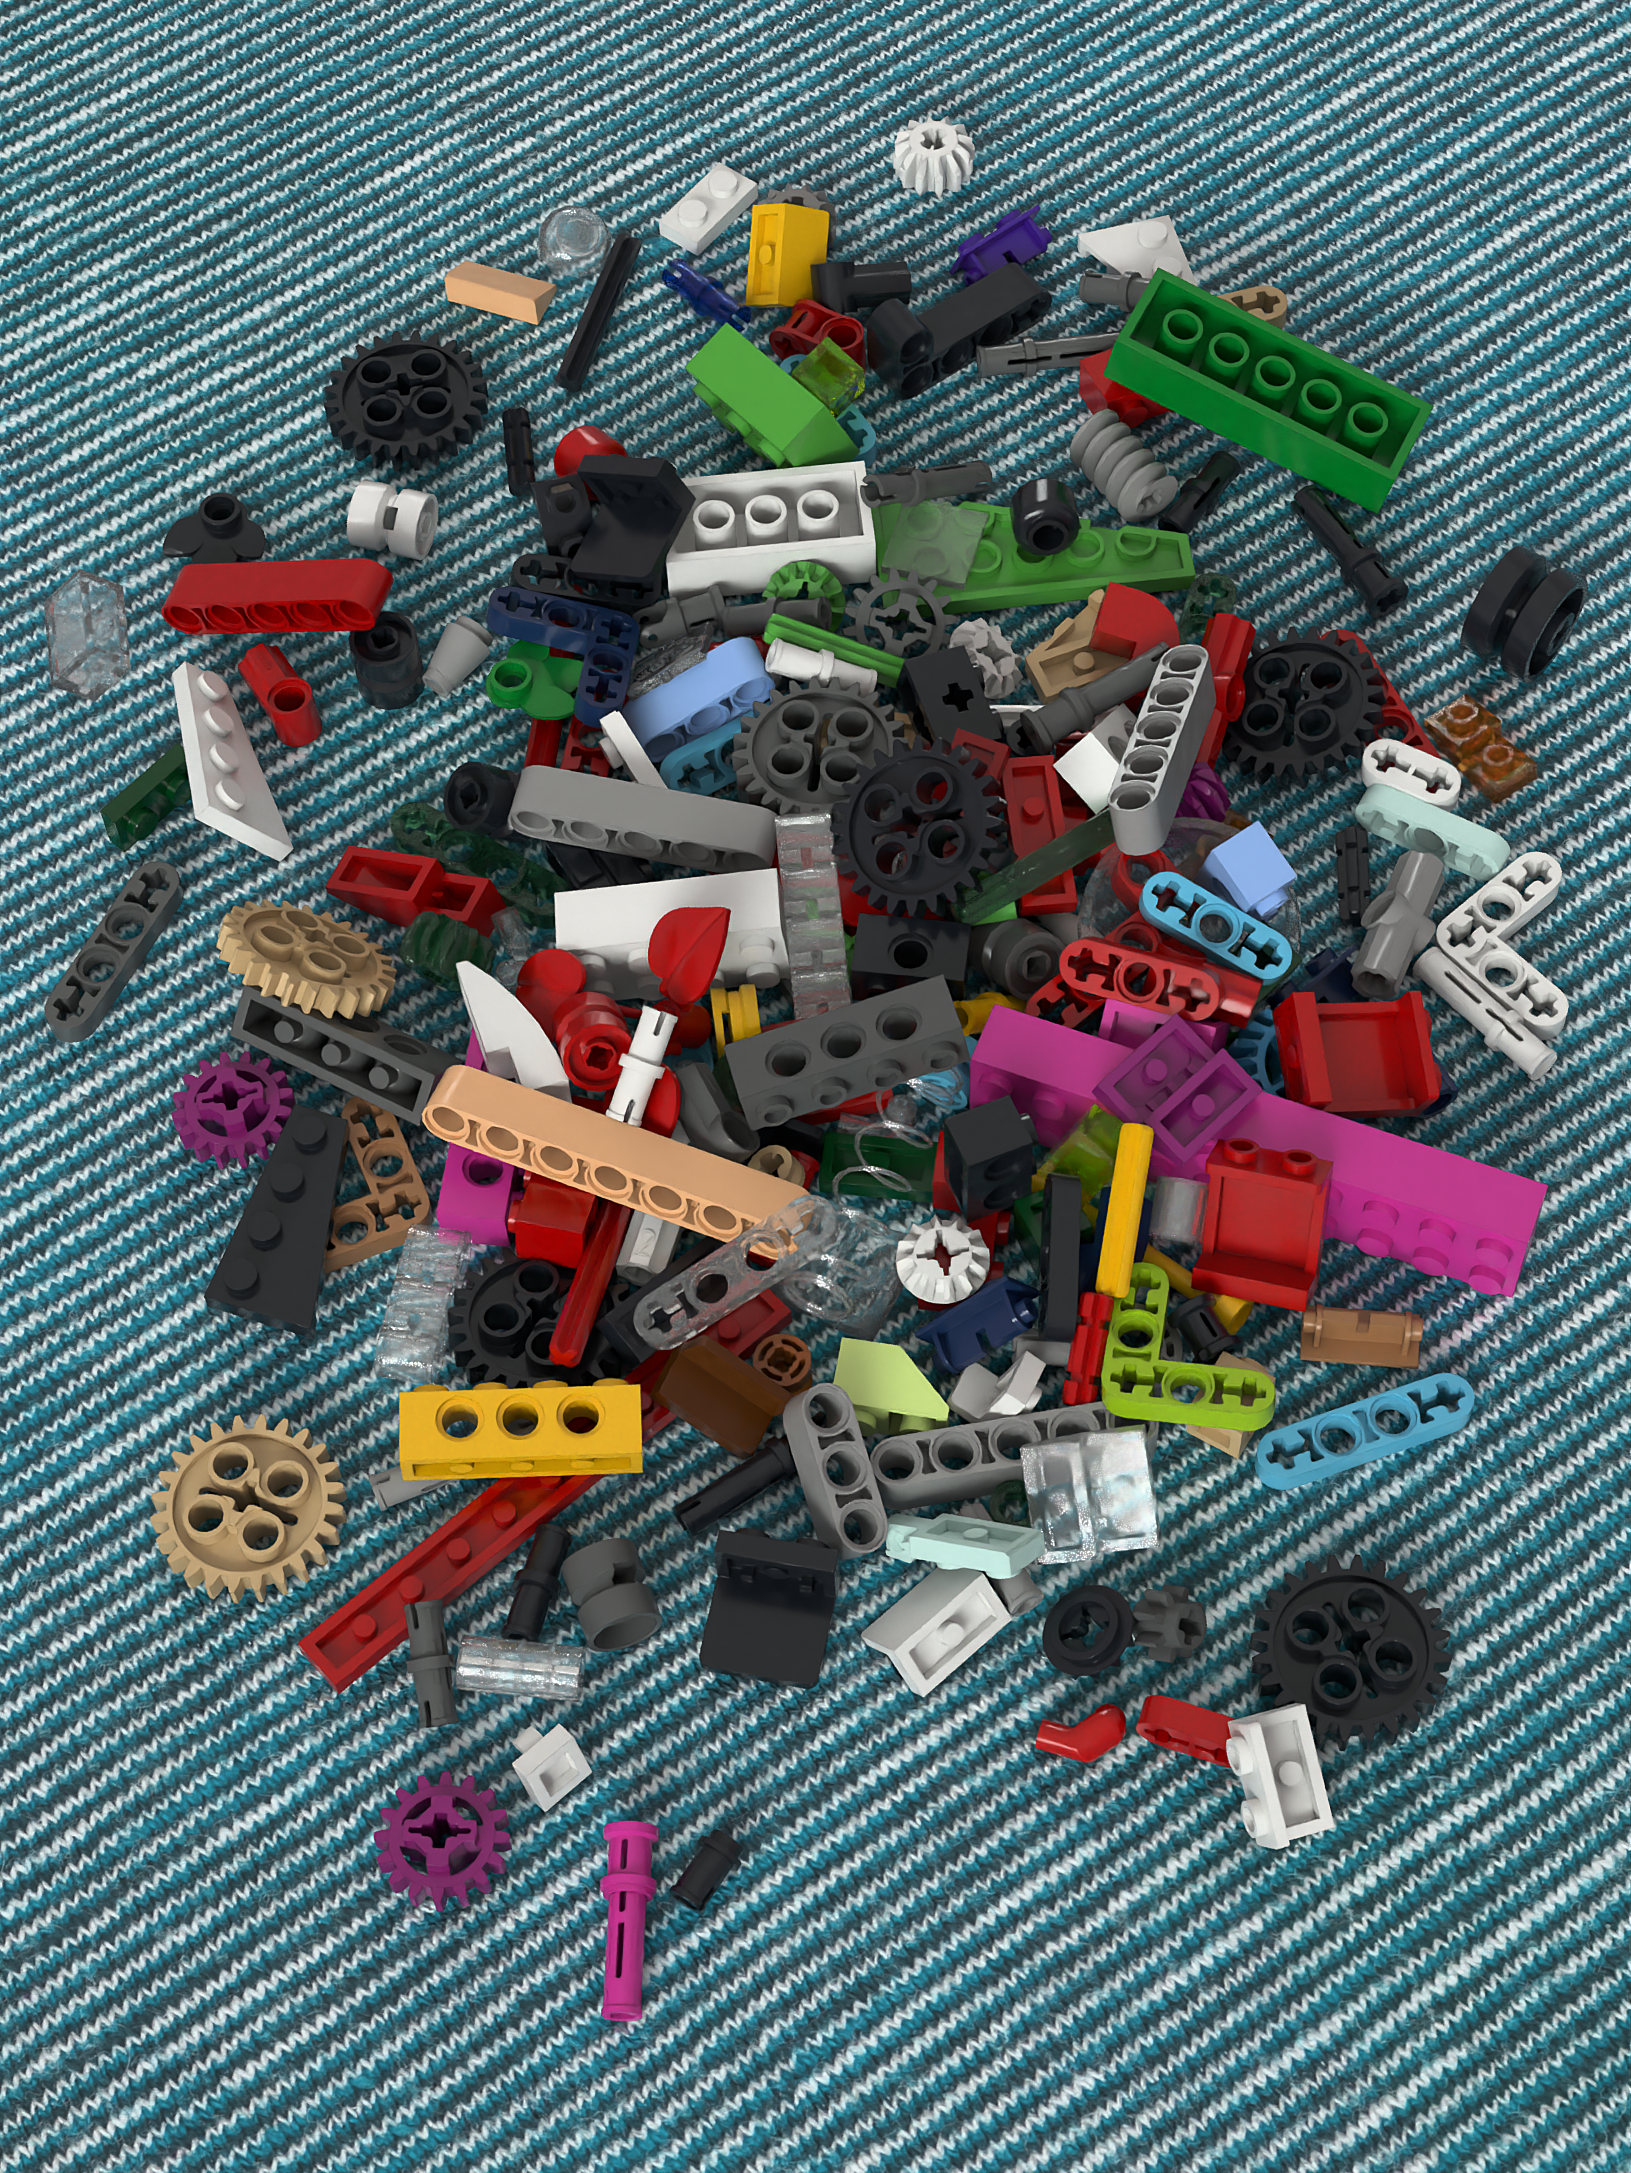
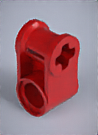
M807 298L799 299L792 307V316L785 325L776 327L769 335L771 348L783 361L796 354L813 356L820 361L836 383L850 384L858 381L867 370L864 328L861 323L852 317L827 309L814 300Z

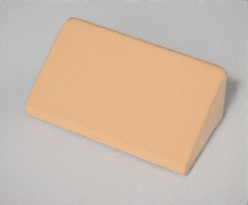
M467 260L449 271L444 278L448 301L538 325L557 291L555 284Z

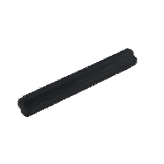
M628 233L617 235L556 375V384L560 388H566L571 393L578 392L584 383L641 249L640 240L631 237Z

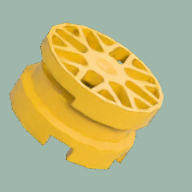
M754 983L742 984L738 991L727 992L724 987L710 988L719 1066L729 1065L724 1045L761 1034ZM722 1013H727L730 1036L728 1039H725Z

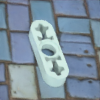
M1373 784L1369 786L1355 809L1357 821L1369 832L1409 850L1413 849L1420 853H1432L1446 866L1479 880L1490 881L1497 876L1511 854L1508 843L1499 834L1387 785Z

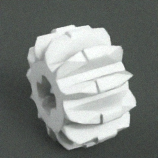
M927 115L924 123L909 120L906 131L897 132L895 153H893V168L895 169V175L900 176L903 188L915 187L919 197L927 191H933L940 198L943 190L948 189L958 192L961 183L970 180V175L973 172V160L975 159V146L972 144V138L968 137L964 124L952 125L948 116L941 121H933Z

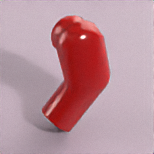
M1104 1704L1096 1708L1094 1713L1074 1727L1043 1719L1038 1731L1035 1748L1084 1763L1093 1762L1120 1744L1126 1734V1716L1118 1706Z

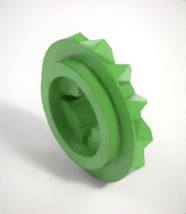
M800 561L782 567L771 576L762 594L763 603L769 597L782 596L785 599L797 597L802 589L805 588L806 582H808L807 591H809V599L825 596L831 604L832 624L826 631L834 633L838 629L844 617L845 595L839 580L830 570L814 562Z

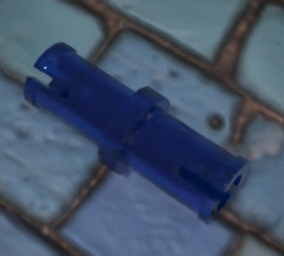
M675 258L668 263L679 272L681 277H676L665 268L662 274V283L686 299L692 311L700 316H709L721 326L727 322L739 333L745 329L731 316L734 314L748 324L751 319V309L725 292L722 282L712 276L705 277L682 258Z

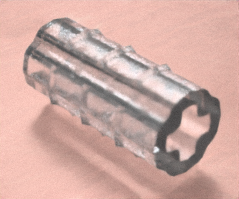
M464 1634L460 1641L457 1657V1690L485 1692L487 1696L490 1693L514 1695L517 1699L521 1696L543 1698L547 1702L551 1699L579 1702L585 1678V1647L557 1644L556 1641L553 1643L527 1641L526 1638L522 1640L497 1638L495 1634L492 1637Z

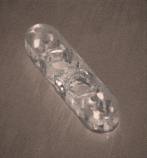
M804 1195L790 1202L646 1295L638 1303L634 1311L633 1323L637 1333L650 1347L658 1350H670L686 1342L827 1251L837 1241L840 1234V1221L834 1207L825 1198L818 1195ZM811 1212L816 1218L826 1215L820 1222L823 1229L821 1234L814 1237L807 1230L792 1238L798 1250L790 1254L785 1241L776 1231L785 1227V1230L791 1237L804 1227L801 1219L804 1214ZM759 1242H770L778 1249L776 1263L765 1271H755L746 1262L749 1249ZM709 1274H720L728 1281V1291L725 1297L716 1303H704L698 1299L696 1294L700 1280ZM684 1291L687 1300L699 1314L690 1318L687 1311L682 1309L670 1318L673 1328L669 1332L663 1334L658 1328H653L649 1331L648 1328L655 1323L652 1313L662 1308L666 1314H671L681 1308L683 1305L676 1296Z

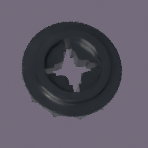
M1103 1585L1083 1586L1066 1594L1050 1611L1043 1628V1648L1049 1661L1058 1670L1074 1680H1077L1079 1676H1090L1099 1680L1101 1671L1109 1666L1121 1667L1120 1656L1127 1647L1135 1646L1132 1631L1138 1621L1133 1617L1129 1602L1116 1590ZM1090 1616L1104 1630L1095 1634V1644L1092 1645V1649L1082 1639H1079L1088 1634V1625L1091 1624Z

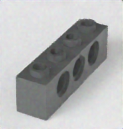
M943 974L723 1046L738 1097L751 1131L767 1126H778L791 1118L822 1108H833L846 1100L877 1090H888L894 1088L899 1083L933 1072H944L957 1064L971 1060L962 1026Z
M244 985L230 1035L417 1126L424 1124L422 1113L446 1069L452 1065H465V1061L371 1016L364 1017L354 1012L352 1019H347L338 1011H334L332 1018H327L317 1009H312L310 1014H306L303 1012L300 1004L293 1002L285 1007L281 1004V997L277 995L261 996L262 987L259 985Z

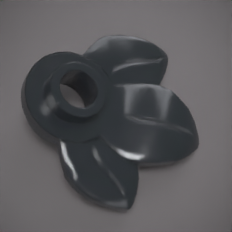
M218 492L207 496L201 502L197 515L176 521L165 537L163 554L165 557L170 558L193 557V564L238 563L239 558L246 560L261 559L266 548V538L262 527L248 519L246 507L232 494Z

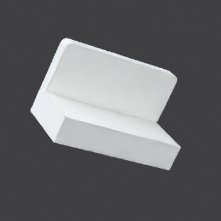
M937 1567L864 1630L861 1636L868 1646L889 1656L913 1693L925 1697L1009 1623L1012 1618L982 1572L969 1568L948 1570Z

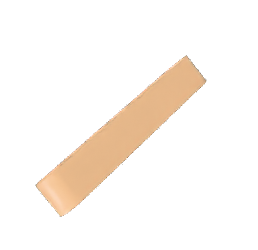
M452 1065L447 1068L422 1113V1119L427 1129L445 1141L771 1259L788 1260L795 1256L816 1210V1202L812 1195L797 1184L470 1066Z

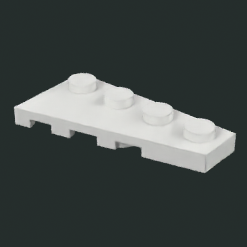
M184 661L172 673L195 819L281 862L294 848L227 683L214 672L203 671Z

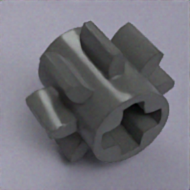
M1164 1584L1161 1591L1146 1589L1144 1591L1145 1598L1138 1601L1132 1611L1133 1617L1138 1621L1132 1631L1135 1645L1149 1647L1148 1657L1150 1660L1173 1663L1176 1656L1191 1658L1193 1656L1192 1650L1202 1643L1207 1630V1620L1202 1609V1603L1187 1601L1189 1589L1186 1587Z

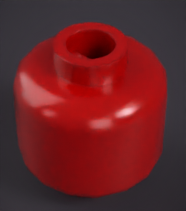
M582 425L571 430L560 441L553 459L554 471L558 477L576 472L585 454L602 456L619 454L624 457H629L621 443L596 426ZM584 481L588 499L590 501H601Z

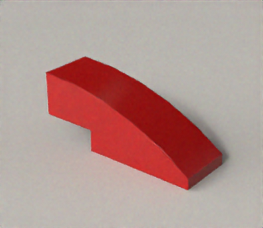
M350 845L325 886L330 895L388 922L428 936L482 949L507 907L494 884L488 878L445 872L437 858Z

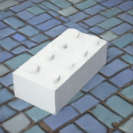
M856 461L681 478L696 497V500L666 557L669 597H675L678 601L708 593L709 587L718 585L722 596L762 593L774 573L788 564L800 561L814 562L824 566L836 576L841 585L869 582V577L873 574L876 575V544L871 508L866 506L860 495V485H868L862 481L866 476L865 462Z
M777 868L554 893L556 949L573 953L585 965L587 978L582 992L602 993L614 1001L633 998L652 1001L665 998L659 992V985L663 979L653 974L649 967V942L657 922L668 912L683 907H725L731 910L722 957L714 979L705 994H710V988H733L751 983L755 984V988H770L780 982V978L793 979L789 918Z

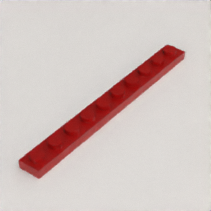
M751 1274L622 1379L628 1385L640 1384L642 1445L677 1417L673 1412L649 1397L674 1347L699 1336L706 1335L745 1361L754 1354L757 1345L765 1338L780 1333L793 1322L792 1311L754 1274ZM576 1417L566 1427L574 1433L584 1434L593 1430L597 1424L588 1417ZM607 1474L500 1478L298 1642L301 1653L333 1689L340 1694L409 1637L403 1609L404 1605L442 1600V1609L445 1608L534 1535L535 1529L539 1524H547Z

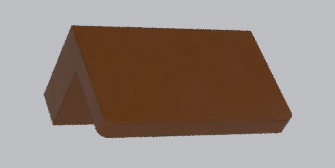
M702 1335L674 1347L649 1397L744 1460L754 1455L772 1418L784 1412L785 1405L794 1395L712 1338Z

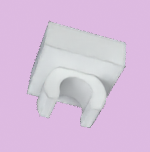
M560 1724L544 1737L534 1727L530 1726L512 1741L513 1745L523 1754L512 1765L530 1798L544 1812L548 1811L592 1773L575 1738Z

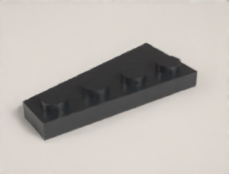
M294 1105L205 1292L204 1298L208 1307L314 1339L317 1326L316 1311L319 1295H322L326 1274L324 1270L328 1243H331L334 1228L333 1213L336 1196L340 1194L350 1136V1127L347 1119L301 1105Z

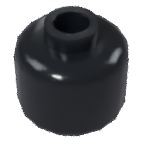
M1039 478L1028 481L1019 487L1012 496L1009 509L1012 529L1016 542L1024 551L1038 556L1055 555L1069 548L1077 539L1080 528L1077 504L1074 493L1065 483L1052 478Z

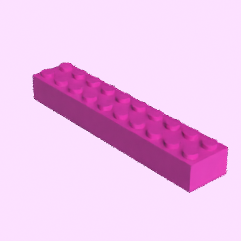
M994 1004L970 1060V1109L1010 1095L1019 1115L1026 1112L1030 1116L1038 1135L1039 1144L1050 1148L1060 1145L1061 1147L1084 1154L1094 1163L1104 1166L1115 1165L1120 1130L1124 1123L1092 1093V1090L1131 1055L1135 1049ZM1263 1091L1182 1167L1152 1147L1147 1180L1157 1184L1168 1182L1192 1190L1198 1197L1204 1200L1208 1199L1210 1174L1205 1173L1206 1159L1219 1139L1244 1138L1256 1142L1262 1148L1282 1152L1292 1149L1305 1150L1315 1154L1318 1159L1333 1161L1324 1239L1335 1238L1356 1245L1368 1255L1374 1257L1389 1256L1413 1264L1417 1270L1428 1275H1445L1469 1283L1472 1288L1484 1294H1502L1513 1298L1528 1256L1548 1188L1546 1184Z

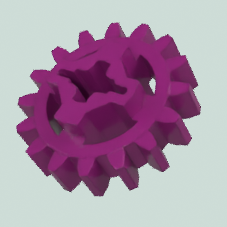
M244 1051L240 1056L239 1062H231L228 1053L222 1052L219 1059L220 1064L212 1067L204 1059L199 1062L202 1074L198 1078L190 1074H184L182 1080L187 1092H174L172 1098L177 1111L171 1113L176 1131H179L178 1134L185 1150L193 1148L199 1162H205L213 1154L219 1169H225L230 1158H237L240 1166L244 1169L248 1168L249 1155L256 1153L265 1161L270 1158L267 1146L271 1142L277 1143L296 1104V1100L283 1070L274 1072L271 1059L266 1057L257 1065H254L250 1052Z
M450 1771L442 1772L439 1785L430 1786L426 1777L420 1775L417 1777L418 1792L411 1795L408 1791L399 1787L395 1791L400 1804L398 1810L382 1808L380 1811L382 1821L389 1829L374 1832V1841L377 1848L384 1850V1852L376 1857L382 1873L392 1872L388 1881L395 1893H399L410 1886L408 1896L411 1904L415 1907H418L428 1895L432 1896L437 1911H444L447 1897L456 1896L458 1902L465 1908L470 1906L468 1894L470 1889L476 1887L485 1894H489L492 1891L487 1878L489 1871L496 1874H505L507 1870L504 1858L497 1853L512 1850L513 1843L510 1833L501 1831L510 1825L505 1809L494 1810L498 1802L495 1792L491 1788L477 1796L478 1787L473 1776L468 1775L459 1787L454 1786ZM459 1807L473 1813L483 1826H478L476 1820H465L458 1813ZM442 1834H452L453 1837L446 1839L444 1848L438 1849L434 1847V1845L440 1844ZM403 1856H409L411 1861H422L427 1866L428 1876L413 1869ZM470 1862H473V1863H472L470 1866H468L465 1870L461 1871L467 1864H469Z

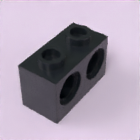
M1010 1095L944 1119V1178L967 1223L1014 1206V1201L1031 1194L1032 1176L1037 1174L1033 1147L1039 1144L1038 1135L1030 1116L1026 1112L1019 1115Z

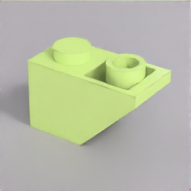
M842 1337L833 1384L840 1386L848 1394L853 1404L862 1436H870L874 1433L900 1436L949 1427V1406L901 1346Z

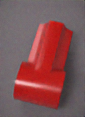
M261 643L247 650L243 661L238 664L239 673L272 721L278 739L283 744L291 747H302L316 740L322 731L323 724L310 685L304 679L299 678L277 645L267 646Z
M1159 940L1155 953L1208 967L1221 977L1225 987V998L1221 1007L1210 1016L1246 1029L1263 981L1207 961V956L1204 953L1187 945L1170 940ZM1151 966L1140 994H1150L1156 987L1157 976ZM1170 970V984L1162 996V1000L1169 1002V994L1173 991L1191 996L1190 1006L1197 1008L1201 1002L1210 1000V994L1202 990V980L1197 978L1195 983L1185 987L1173 984L1172 981L1177 973Z

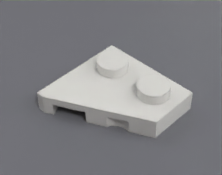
M1169 215L1078 234L1077 248L1079 253L1085 258L1092 254L1107 267L1106 274L1123 275L1126 271L1139 272L1142 278L1152 279L1159 267L1197 286Z

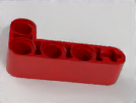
M1160 849L1138 856L1122 853L1112 871L1110 878L1111 887L1117 898L1129 910L1132 916L1103 939L1116 943L1124 940H1134L1139 942L1146 951L1153 953L1156 951L1159 940L1162 939L1184 944L1151 925L1143 918L1138 902L1145 884L1132 881L1126 873V866L1130 864L1144 865L1149 869L1152 876L1160 872H1174L1183 876L1181 872ZM1166 888L1162 894L1152 891V894L1158 898V903L1155 907L1160 911L1166 906L1179 907L1173 902L1176 893L1172 889ZM1194 901L1188 911L1181 908L1188 917V923L1196 910L1201 906ZM1089 949L1075 960L1076 964L1083 967L1082 974H1090L1096 970L1112 973L1113 975L1108 981V985L1114 987V972L1122 960L1121 956L1115 955L1116 963L1107 966L1093 961V951ZM1137 962L1129 968L1127 981L1130 987L1147 975L1150 965ZM1059 973L1033 994L1022 1013L1037 1018L1040 1013L1048 1015L1059 1007L1064 999L1068 1007L1062 1011L1056 1024L1078 1031L1104 1010L1107 998L1099 995H1087L1083 991L1071 987L1065 982L1061 973Z

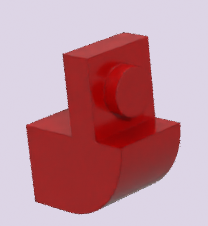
M1109 582L1100 603L1088 645L1089 648L1130 661L1155 647L1161 641H1164L1169 646V650L1180 645L1176 621L1161 601L1146 592ZM1150 687L1122 703L1135 714L1143 698H1146Z

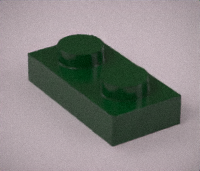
M176 743L100 810L110 842L123 852L130 849L137 841L147 838L155 830L157 824L173 809L191 799L184 747Z
M825 1132L819 1175V1192L933 1203V1174L938 1142Z

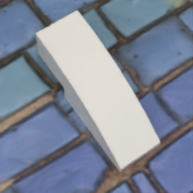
M467 960L456 963L462 997L488 1073L506 1080L514 1078L517 1084L572 1103L568 1077L555 1048L539 1023L520 1001L493 977Z

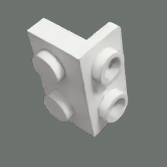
M1294 1703L1227 1722L1231 1738L1226 1742L1227 1757L1233 1772L1237 1776H1241L1246 1800L1241 1804L1242 1819L1248 1834L1252 1838H1256L1257 1845L1281 1849L1290 1845L1289 1840L1335 1827L1305 1704Z

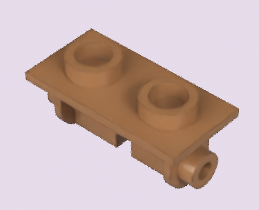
M1316 1304V1306L1309 1305L1307 1310L1302 1312L1300 1360L1418 1369L1419 1341L1421 1342L1423 1318H1420V1314H1412L1411 1311L1399 1313L1323 1307L1322 1304Z

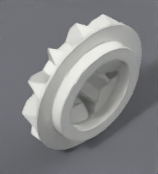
M979 618L973 622L966 620L953 631L949 648L964 645L971 663L976 662L980 666L985 682L984 694L986 698L1001 699L1015 690V686L1023 678L1021 671L1017 668L1022 658L1013 653L1011 649L1013 640L1006 641L1001 636L999 625L989 627L985 620ZM984 649V653H985L986 656H984L983 653H979V652Z
M934 1215L929 1222L918 1226L913 1223L905 1238L899 1240L896 1255L898 1276L906 1289L916 1297L927 1302L949 1304L964 1300L973 1295L982 1286L988 1275L990 1267L989 1248L986 1247L980 1230H973L966 1226L960 1217L950 1221L941 1220L937 1215ZM937 1243H942L949 1255H958L951 1258L948 1276H944L943 1268L939 1267L937 1260H927L935 1256Z

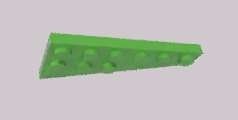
M926 499L918 506L902 507L901 504L896 503L871 508L876 544V569L882 583L888 582V574L891 568L897 569L900 580H906L913 569L918 570L919 578L917 584L924 587L927 582L935 579L937 585L932 594L936 599L941 596H950V602L942 608L944 615L1088 600V597L1096 590L1102 589L1105 593L1110 581L1146 593L1195 588L1196 574L1188 534L1130 525H1125L1119 530L1092 527L1091 520L1079 518L1080 528L1078 537L1069 548L1059 554L1038 556L1024 551L1016 542L1009 507L964 501L958 506L931 503L930 499ZM891 591L881 595L883 610L895 604L899 591ZM918 597L916 609L920 616H932L927 604ZM899 612L894 619H885L884 621L906 619V614Z

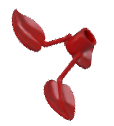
M678 908L665 914L653 929L648 948V963L653 974L663 979L659 985V992L669 1000H662L652 1006V1008L679 1017L674 1025L663 1058L669 1055L680 1056L682 1048L697 1049L707 1041L710 1035V1015L704 1007L694 1004V1002L698 1001L709 989L718 969L730 922L731 910L728 908ZM553 948L537 952L526 960L518 974V986L515 989V997L539 1023L551 1043H554L551 1030L554 1013L563 1001L574 994L582 992L587 978L585 965L576 955L566 950ZM618 1005L624 1017L640 1020L643 1012L641 1009ZM661 1062L660 1066L665 1067L662 1079H655L639 1128L671 1139L680 1112L681 1090L676 1074L669 1066ZM616 1087L605 1092L604 1115L607 1109H609Z

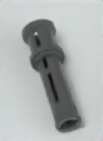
M1161 641L1155 647L1081 689L1066 687L1060 690L1059 698L1034 712L1027 709L1020 713L1021 725L1032 746L1039 754L1045 756L1052 751L1053 744L1076 731L1082 734L1086 733L1094 725L1095 717L1150 687L1160 659L1169 650V646L1164 641Z

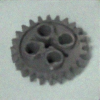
M812 676L809 689L802 690L792 680L789 681L790 694L783 696L779 691L772 688L769 690V706L758 701L752 703L753 717L742 716L740 719L741 733L734 734L733 771L736 772L738 790H746L747 804L757 805L760 803L761 807L767 808L774 813H780L782 829L785 830L794 820L801 821L802 834L807 835L813 823H821L824 834L830 835L831 831L829 830L833 822H844L845 815L833 808L834 803H849L851 795L842 787L843 782H838V780H848L846 782L858 785L862 780L855 767L858 763L872 770L876 766L873 754L875 749H879L889 757H892L894 740L899 739L907 744L908 747L909 741L904 735V722L894 720V706L891 704L880 707L879 693L877 691L862 698L859 682H855L847 691L840 690L839 677H834L828 688H821L817 677ZM826 719H831L827 731L828 746L824 747L821 757V776L818 789L815 792H810L814 781L813 764L818 762L820 755L823 722ZM890 800L882 806V809L888 810L890 808Z

